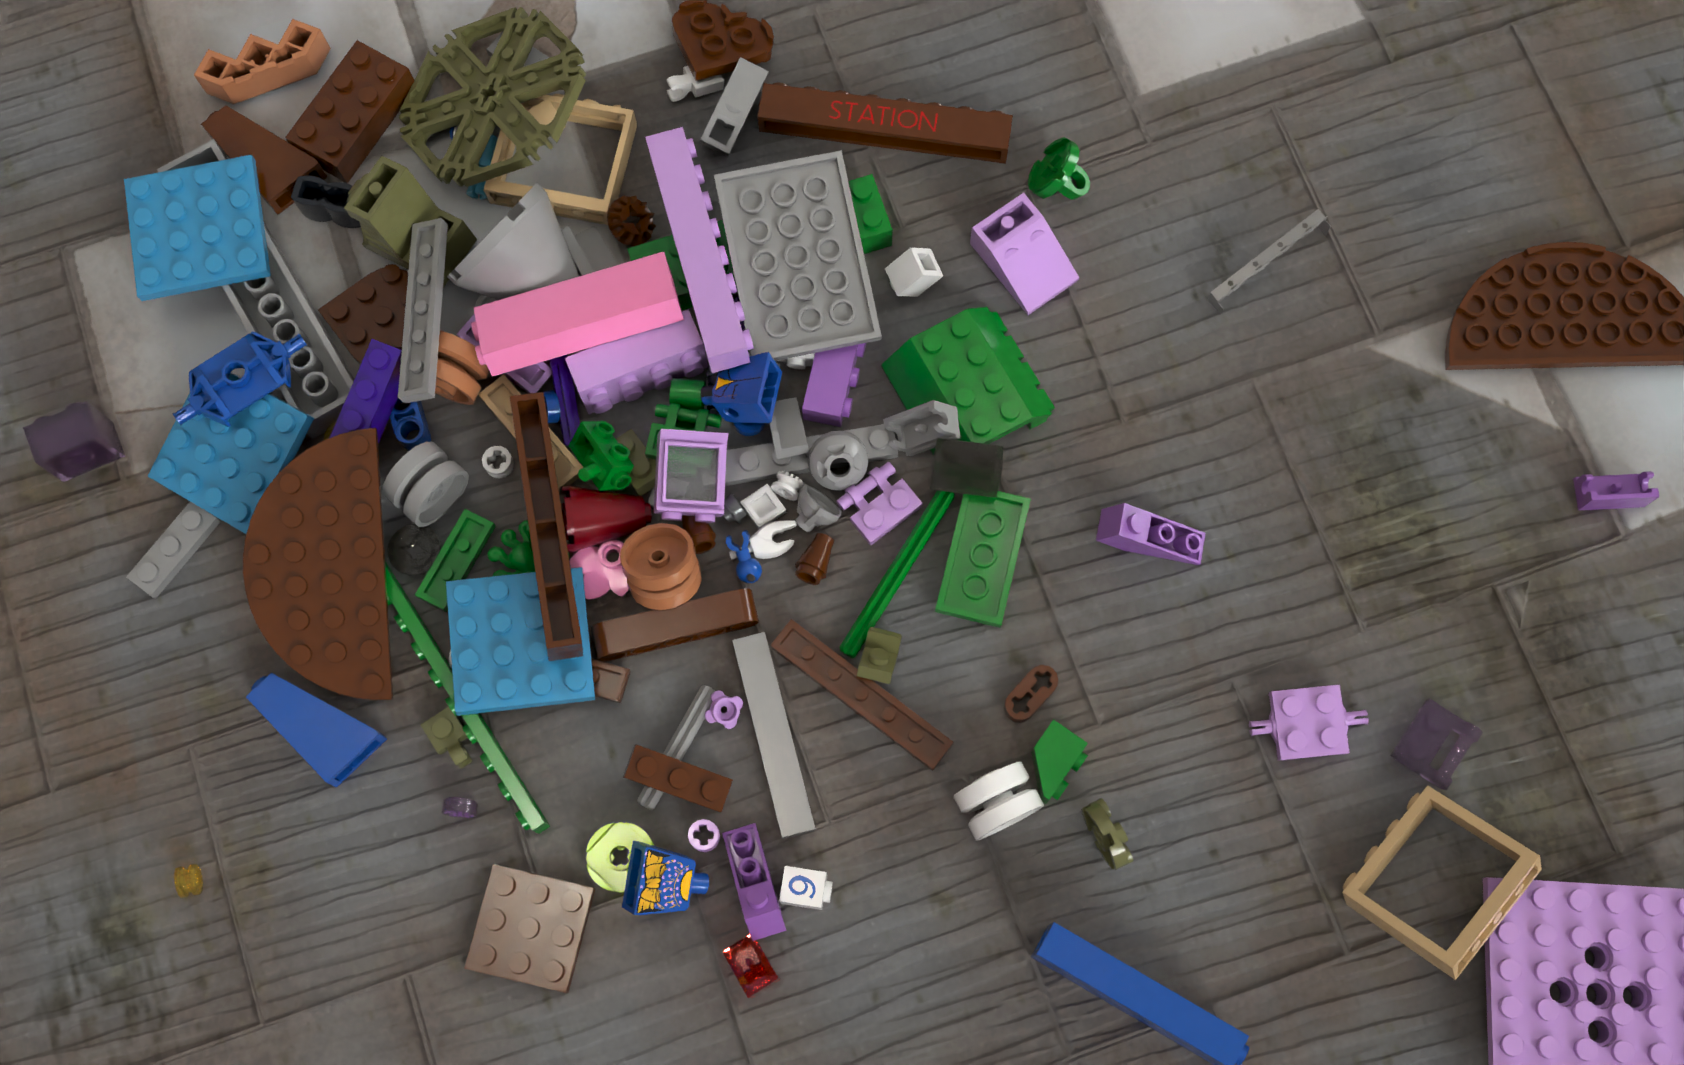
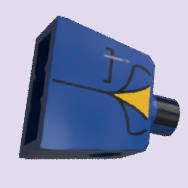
M765 352L750 356L751 363L718 371L716 384L702 387L701 400L705 406L713 405L725 421L771 423L782 371L770 353Z

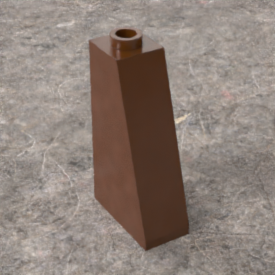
M227 105L219 111L210 114L207 120L201 123L211 139L216 141L229 159L246 155L254 157L256 160L260 195L277 215L294 203L291 195L297 177L315 176L323 180L327 178V175L315 158Z

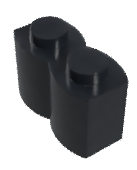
M315 176L297 177L291 198L305 217L318 222L332 220L345 228L361 227L360 222L350 217L344 209L349 196L348 192L352 185L342 182L328 184L323 179Z

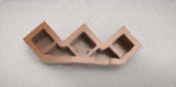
M292 19L279 44L250 34L236 60L208 49L194 76L207 94L236 104L316 75L331 48L320 29Z

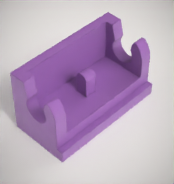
M1648 471L1641 474L1604 476L1586 474L1581 477H1575L1573 481L1578 510L1646 507L1659 498L1658 488L1649 489L1648 487L1649 479L1653 478L1654 473Z

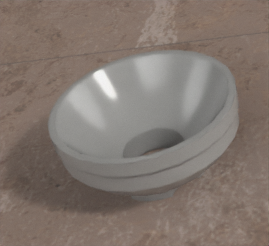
M840 430L831 431L823 434L813 443L809 450L808 466L814 479L823 487L831 490H845L853 484H858L864 477L868 467V453L863 442L854 434ZM837 458H844L850 463V466L846 473L837 475L830 470L831 462Z

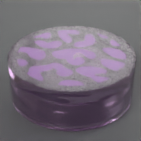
M448 797L443 800L442 814L459 818H475L477 816L478 803L467 798Z

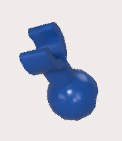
M744 530L742 532L744 538L741 546L742 549L732 541L731 535L726 537V544L729 549L736 552L739 561L736 566V575L742 582L749 584L759 580L762 574V566L756 559L751 558L748 549L750 534L747 530ZM748 574L754 575L755 580H748Z

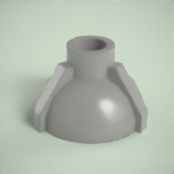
M804 484L799 490L797 506L799 516L795 519V522L803 530L811 532L815 526L830 525L841 517V509L819 490L807 484Z

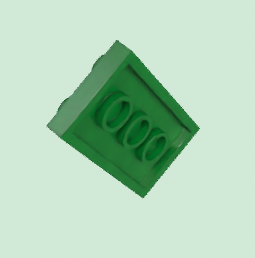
M966 483L935 612L1001 628L1031 498Z

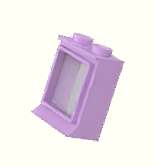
M660 429L657 435L654 513L662 514L661 519L679 521L682 520V515L695 516L696 522L713 523L715 522V517L724 515L726 453L729 433Z

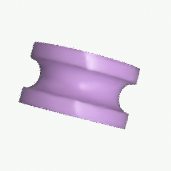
M701 819L694 822L689 828L688 839L696 850L709 852L717 847L720 841V832L713 822ZM706 826L710 833H714L713 839H708L707 845H701V841L695 839V833L701 832L700 827Z

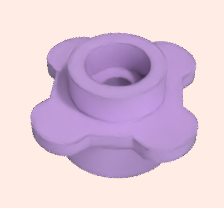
M720 690L714 691L711 694L712 703L710 709L705 712L706 721L709 723H721L727 729L735 727L740 709L743 706L742 699L738 696H726ZM723 706L727 708L724 713L721 712Z

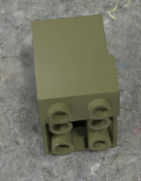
M382 155L371 171L357 180L348 192L349 196L344 209L350 217L360 222L364 238L362 245L408 270L412 224L442 218L448 224L443 288L449 281L447 276L465 258L477 240L463 220L439 209L407 167Z

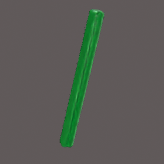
M945 486L938 488L841 643L840 652L847 657L853 659L866 641L869 628L874 627L954 500L955 493Z

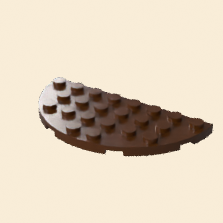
M1557 242L1527 248L1524 252L1515 254L1507 259L1504 258L1490 267L1464 295L1449 326L1445 348V370L1684 365V297L1674 285L1647 264L1630 255L1623 257L1606 251L1604 246L1582 242Z
M369 428L339 434L305 450L278 473L266 488L251 517L243 552V577L248 603L256 624L266 641L292 669L313 683L339 694L370 700H392L393 684L377 429Z

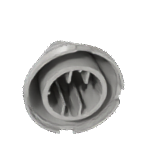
M536 183L457 265L447 278L457 287L501 300L579 277V273L548 194Z

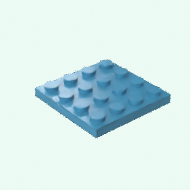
M252 155L124 179L137 297L141 301L271 276L256 160Z
M233 372L229 375V380L232 381L242 378ZM189 393V395H188V397H187V399H186V401H185L183 407H185L186 405H188V404L190 403V402L188 401V398H190V393ZM269 393L228 419L231 424L230 427L209 419L203 414L194 416L183 423V425H180L176 420L148 477L247 534L251 517L260 498L278 473L294 459L314 417Z
M582 567L571 568V575L582 639L583 656L555 661L548 660L536 572L446 581L454 701L457 716L595 700Z

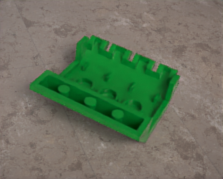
M988 307L966 309L911 337L881 364V368L906 410L932 400L957 407L960 439L930 449L944 475L972 461L975 451L1020 427L1027 425L1030 430L1046 422L1047 418L1052 415L1051 411L1055 409L1045 390H1037L1036 387L1040 385V382L1028 362H1020L1024 356L1012 336L1004 335L1008 329L997 312H990Z

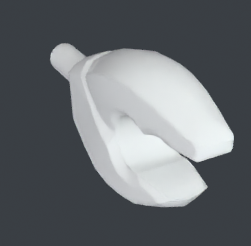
M780 520L762 526L750 537L749 552H754L755 557L759 559H771L786 553L794 545V540L776 543L773 541V537L776 534H782L784 531L796 527L797 523L795 520ZM735 551L729 552L731 560L737 558Z

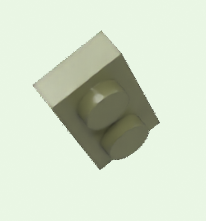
M631 428L616 438V440L630 450L628 458L634 465L629 474L632 478L630 484L637 494L642 496L655 487L656 461L655 459L646 458V447Z

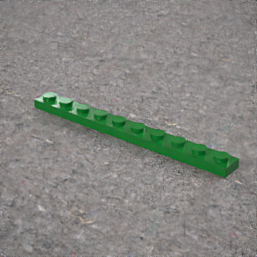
M385 561L388 606L393 604L398 612L394 619L404 633L410 631L415 639L411 643L413 650L421 661L425 658L428 660L432 667L428 671L429 676L438 688L444 686L449 694L445 701L453 714L457 716L455 713L453 674L449 662ZM480 713L462 715L466 722V725L462 727L463 731L472 744L478 742L484 753L480 755L482 762L490 773L496 770L502 780L497 785L508 802L513 799L520 810L515 814L524 829L528 830L531 828L534 832L540 834L549 828V823Z

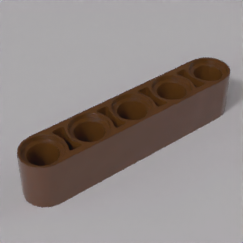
M746 588L691 600L672 609H654L600 622L591 627L597 660L605 662L746 629L758 624L759 619L752 590Z

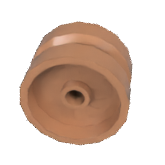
M440 330L435 394L460 404L473 405L481 391V386L476 380L486 379L490 371L486 364L480 365L475 345L458 336Z
M667 523L647 525L635 531L625 540L620 551L621 566L627 577L630 593L640 605L655 610L672 609L688 602L697 593L702 582L701 569L696 557L693 540L686 530L677 525Z

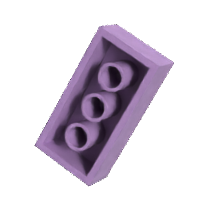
M689 309L682 312L684 318L682 321L594 346L565 358L588 414L594 412L596 414L604 413L610 410L616 403L624 400L627 402L637 400L644 392L654 388L660 390L669 387L672 378L695 377L701 374L705 368L709 367L703 342Z

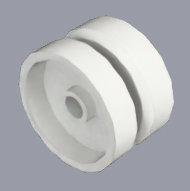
M1021 761L981 776L953 796L961 813H972L984 808L982 812L971 818L968 824L976 841L991 836L1021 821L1044 806L1036 789H1026L1013 794L1014 791L1024 786L1029 779V775Z

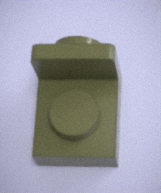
M870 627L858 666L857 676L890 684L902 635Z

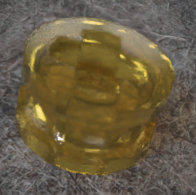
M190 864L188 869H185L183 866L175 869V887L180 898L188 897L191 892L193 895H200L202 893L203 877L197 864Z

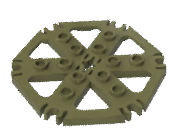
M514 7L451 30L457 38L454 39L450 34H446L444 37L448 40V44L444 48H439L437 45L432 46L437 56H433L428 51L400 109L399 119L407 125L400 128V132L403 134L401 137L441 182L444 181L446 184H450L453 178L458 186L462 187L465 185L469 187L534 165L527 156L530 155L534 160L539 161L541 158L537 154V149L540 146L545 145L550 150L553 148V144L549 141L548 137H552L556 143L558 142L586 81L584 78L586 72L580 66V64L585 63L580 50L541 11L538 13L536 9H532L528 17L527 12L522 7L518 10ZM503 31L486 67L471 52V47L477 40ZM541 37L549 38L561 50V53L556 56L523 67L535 41ZM440 73H449L463 88L424 102L435 78ZM557 90L565 91L554 119L547 125L539 124L521 104ZM459 125L444 158L439 160L426 145L428 137L436 132ZM497 125L516 145V153L510 159L479 167V160Z

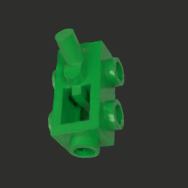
M602 420L581 421L569 444L570 449L583 466L578 471L579 478L582 481L592 479L599 491L622 490L631 483L632 478L629 474L634 467L628 458L630 450L625 445L617 442L613 436L614 428L608 422Z

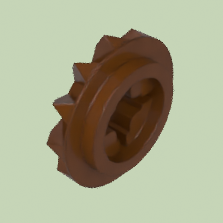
M624 195L615 200L609 207L607 214L608 227L612 235L619 242L627 246L644 244L652 238V232L656 227L653 224L655 213L650 212L647 202L638 200L637 196L628 197ZM630 214L632 217L637 216V218H640L639 222L635 225L633 223H623V221L627 220Z

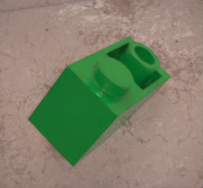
M1054 719L1031 752L1039 796L1045 804H1047L1051 797L1056 800L1060 798L1069 784L1063 779L1070 769L1077 772L1088 756L1083 752L1088 743Z

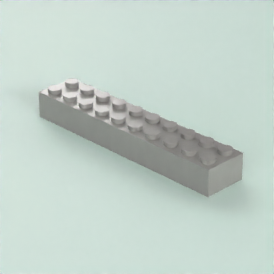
M212 139L158 168L157 171H169L226 160L228 158L216 141ZM264 223L271 276L223 285L222 287L248 333L256 332L275 342L280 341L282 344L300 334L306 342L307 346L290 355L291 387L288 388L286 384H283L279 389L288 404L314 417L307 432L314 439L334 428L354 378Z

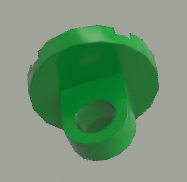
M1065 137L1057 139L1048 145L1043 152L1046 156L1042 161H1035L1028 179L1029 189L1036 196L1043 199L1052 196L1057 191L1071 200H1076L1088 193L1090 189L1089 177L1077 165L1080 152L1078 145ZM1071 177L1075 180L1077 188L1073 185Z

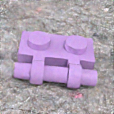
M887 462L880 468H873L868 472L869 476L856 486L853 484L845 489V494L836 500L843 511L852 504L859 510L850 517V521L870 546L923 506L921 500L903 478L893 486L887 481V478L896 472L890 462ZM877 486L882 494L868 504L863 496Z

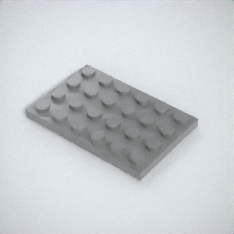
M842 150L714 175L736 288L745 316L744 326L745 330L749 329L754 349L749 350L751 356L769 352L774 361L882 339Z

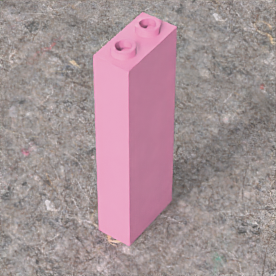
M660 252L474 307L476 321L471 322V327L476 341L480 343V345L475 346L481 366L486 364L493 377L684 320L667 258L664 252Z

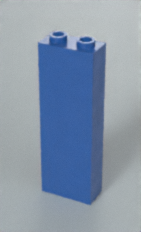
M1055 922L1047 926L1031 955V958L1213 1065H1241L1248 1054L1249 1046L1246 1045L1249 1036Z

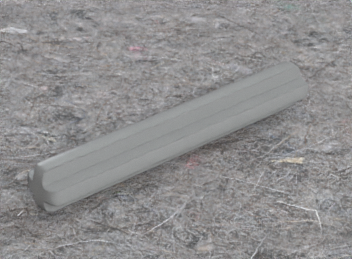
M706 685L700 687L666 747L664 755L682 761L705 720V712L710 709L712 703L711 694L715 691L713 688ZM644 786L637 802L641 806L653 810L664 792Z

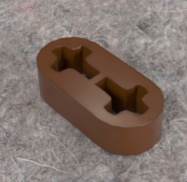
M1047 665L1036 666L1011 691L1004 704L1005 714L1010 720L1019 723L1025 722L1046 702L1058 685V676L1055 670ZM1036 674L1040 677L1045 674L1050 677L1048 681L1050 688L1042 686L1036 693L1033 692L1031 689L1037 681L1034 676ZM1027 694L1031 698L1025 707L1028 712L1026 714L1023 711H1019L1017 714L1012 711L1014 707L1012 700L1015 699L1019 702Z

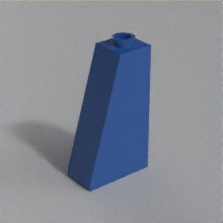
M273 673L258 679L251 687L252 691L246 696L322 779L336 788L387 740L377 730Z

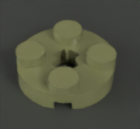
M1100 798L1083 807L1081 811L1085 824L1089 831H1093L1097 840L1094 843L1109 867L1117 870L1133 862V857L1125 844L1128 841L1127 835L1119 822L1112 824L1109 818L1111 813L1106 802Z

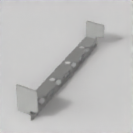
M1317 209L1211 291L1208 301L1222 315L1224 308L1219 302L1223 298L1236 291L1245 281L1263 270L1276 257H1279L1283 252L1285 253L1299 239L1305 237L1316 227L1324 235H1327L1331 228V225L1326 221L1328 216L1325 217ZM1303 223H1306V224L1308 225V227H1307V228H1303V227H1302V224H1303ZM1279 242H1281V243L1283 244V246H1282V247H1278L1277 244H1278ZM1253 262H1258V266H1253ZM1228 281H1232L1233 285L1229 286Z

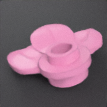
M610 540L602 543L599 547L591 546L581 549L569 560L570 568L582 567L585 599L601 598L610 589L620 597H623L628 592L627 577L623 572L620 561V551L624 544L623 542ZM611 552L619 553V558L615 562H609L607 560L608 555Z

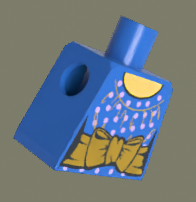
M633 841L622 908L633 915L685 911L689 907L691 893L703 895L707 893L709 876L707 873L695 872V860L683 854L643 842Z

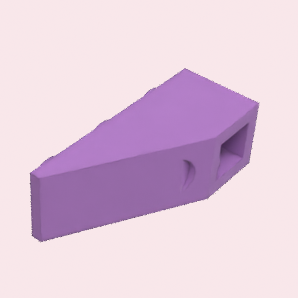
M1122 503L1101 509L1096 541L1124 551L1200 565L1206 533Z
M756 823L722 833L744 919L752 941L786 931Z

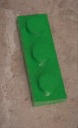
M464 509L415 596L447 613L446 581L467 578L496 525Z

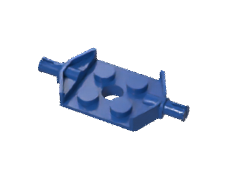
M256 332L249 333L189 371L190 398H188V401L190 403L177 412L172 413L180 425H183V423L194 416L203 414L209 419L230 427L231 424L228 419L281 385L286 384L288 388L291 387L289 358L291 357L290 355L307 346L306 342L300 334L282 344L280 341L275 342ZM234 369H245L241 379L236 381L229 380V375Z

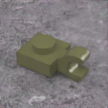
M449 707L421 724L438 754L442 755L448 751L455 765L459 766L460 769L473 762L461 743L468 738L462 729L463 724Z

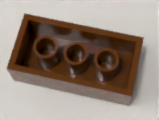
M357 40L285 137L286 140L315 158L324 171L348 183L399 113L414 83L409 68Z

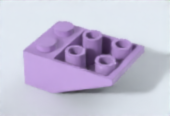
M1024 192L972 227L971 246L1027 315L1079 280L1078 274L1045 218Z

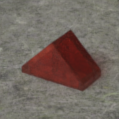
M750 934L722 951L749 999L754 998L781 980L757 940L752 941Z

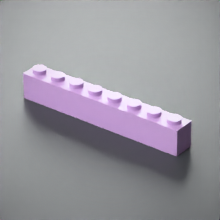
M683 127L646 136L650 157L711 372L715 373L751 363L748 350L754 349L749 329L742 331L740 322L745 320L741 302H734L732 293L737 292L733 274H726L724 266L728 265L729 262L724 245L717 246L715 238L721 237L716 218L709 219L707 211H711L713 208L708 191L702 192L700 184L705 183L700 164L694 166L692 158L697 157L693 139H686Z

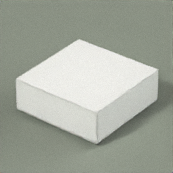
M768 484L740 502L758 530L787 513L785 507Z

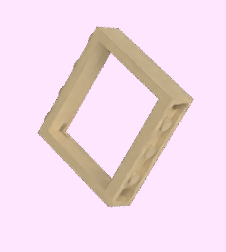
M546 94L521 104L528 110L548 98L557 111L564 95ZM591 99L577 100L568 118L569 122L622 131L604 199H598L555 190H544L548 194L556 216L608 225V210L611 204L619 198L637 129V122L634 110L621 108V105L608 106L599 104ZM501 129L491 164L510 159L513 156L515 144ZM507 174L486 180L483 190L489 203L512 208L533 187L506 182Z
M1427 785L1421 794L1416 793L1410 799L1404 816L1390 824L1385 834L1386 838L1380 846H1373L1364 859L1365 864L1360 871L1352 873L1346 879L1342 893L1349 907L1456 980L1542 870L1540 855ZM1432 808L1516 861L1447 951L1364 895Z

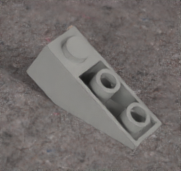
M740 57L700 139V144L726 157L729 156L769 71Z

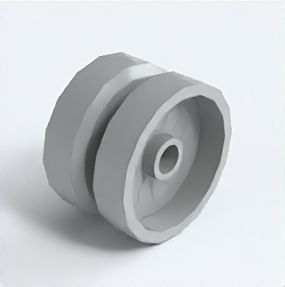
M424 442L408 451L393 466L383 483L382 494L397 508H404L403 513L418 527H426L444 516L456 504L464 493L469 475L455 461H448L447 454L434 442Z

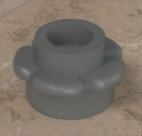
M731 493L724 499L723 516L729 523L735 520L740 524L741 519L748 515V513L735 495Z

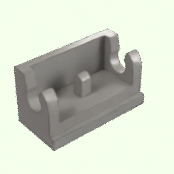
M932 400L883 419L884 428L894 431L898 436V441H889L888 445L895 450L906 452V456H913L960 439L957 407Z

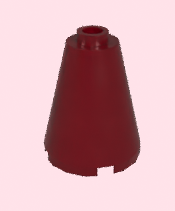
M568 485L560 486V495H566L564 503H561L566 540H570V544H567L568 552H575L633 534L635 531L645 527L646 523H651L650 503H644V499L641 496Z

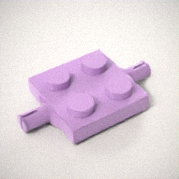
M1340 685L1269 692L1271 706L1269 720L1249 721V728L1263 727L1249 731L1251 736L1271 733L1276 743L1278 761L1348 754L1350 753L1347 738L1348 726L1366 725L1369 719H1355V717L1367 716L1366 710L1346 712L1342 704Z

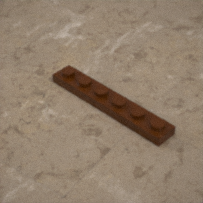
M792 619L770 645L774 651L933 771L953 745L954 742L873 680L858 677L857 668Z

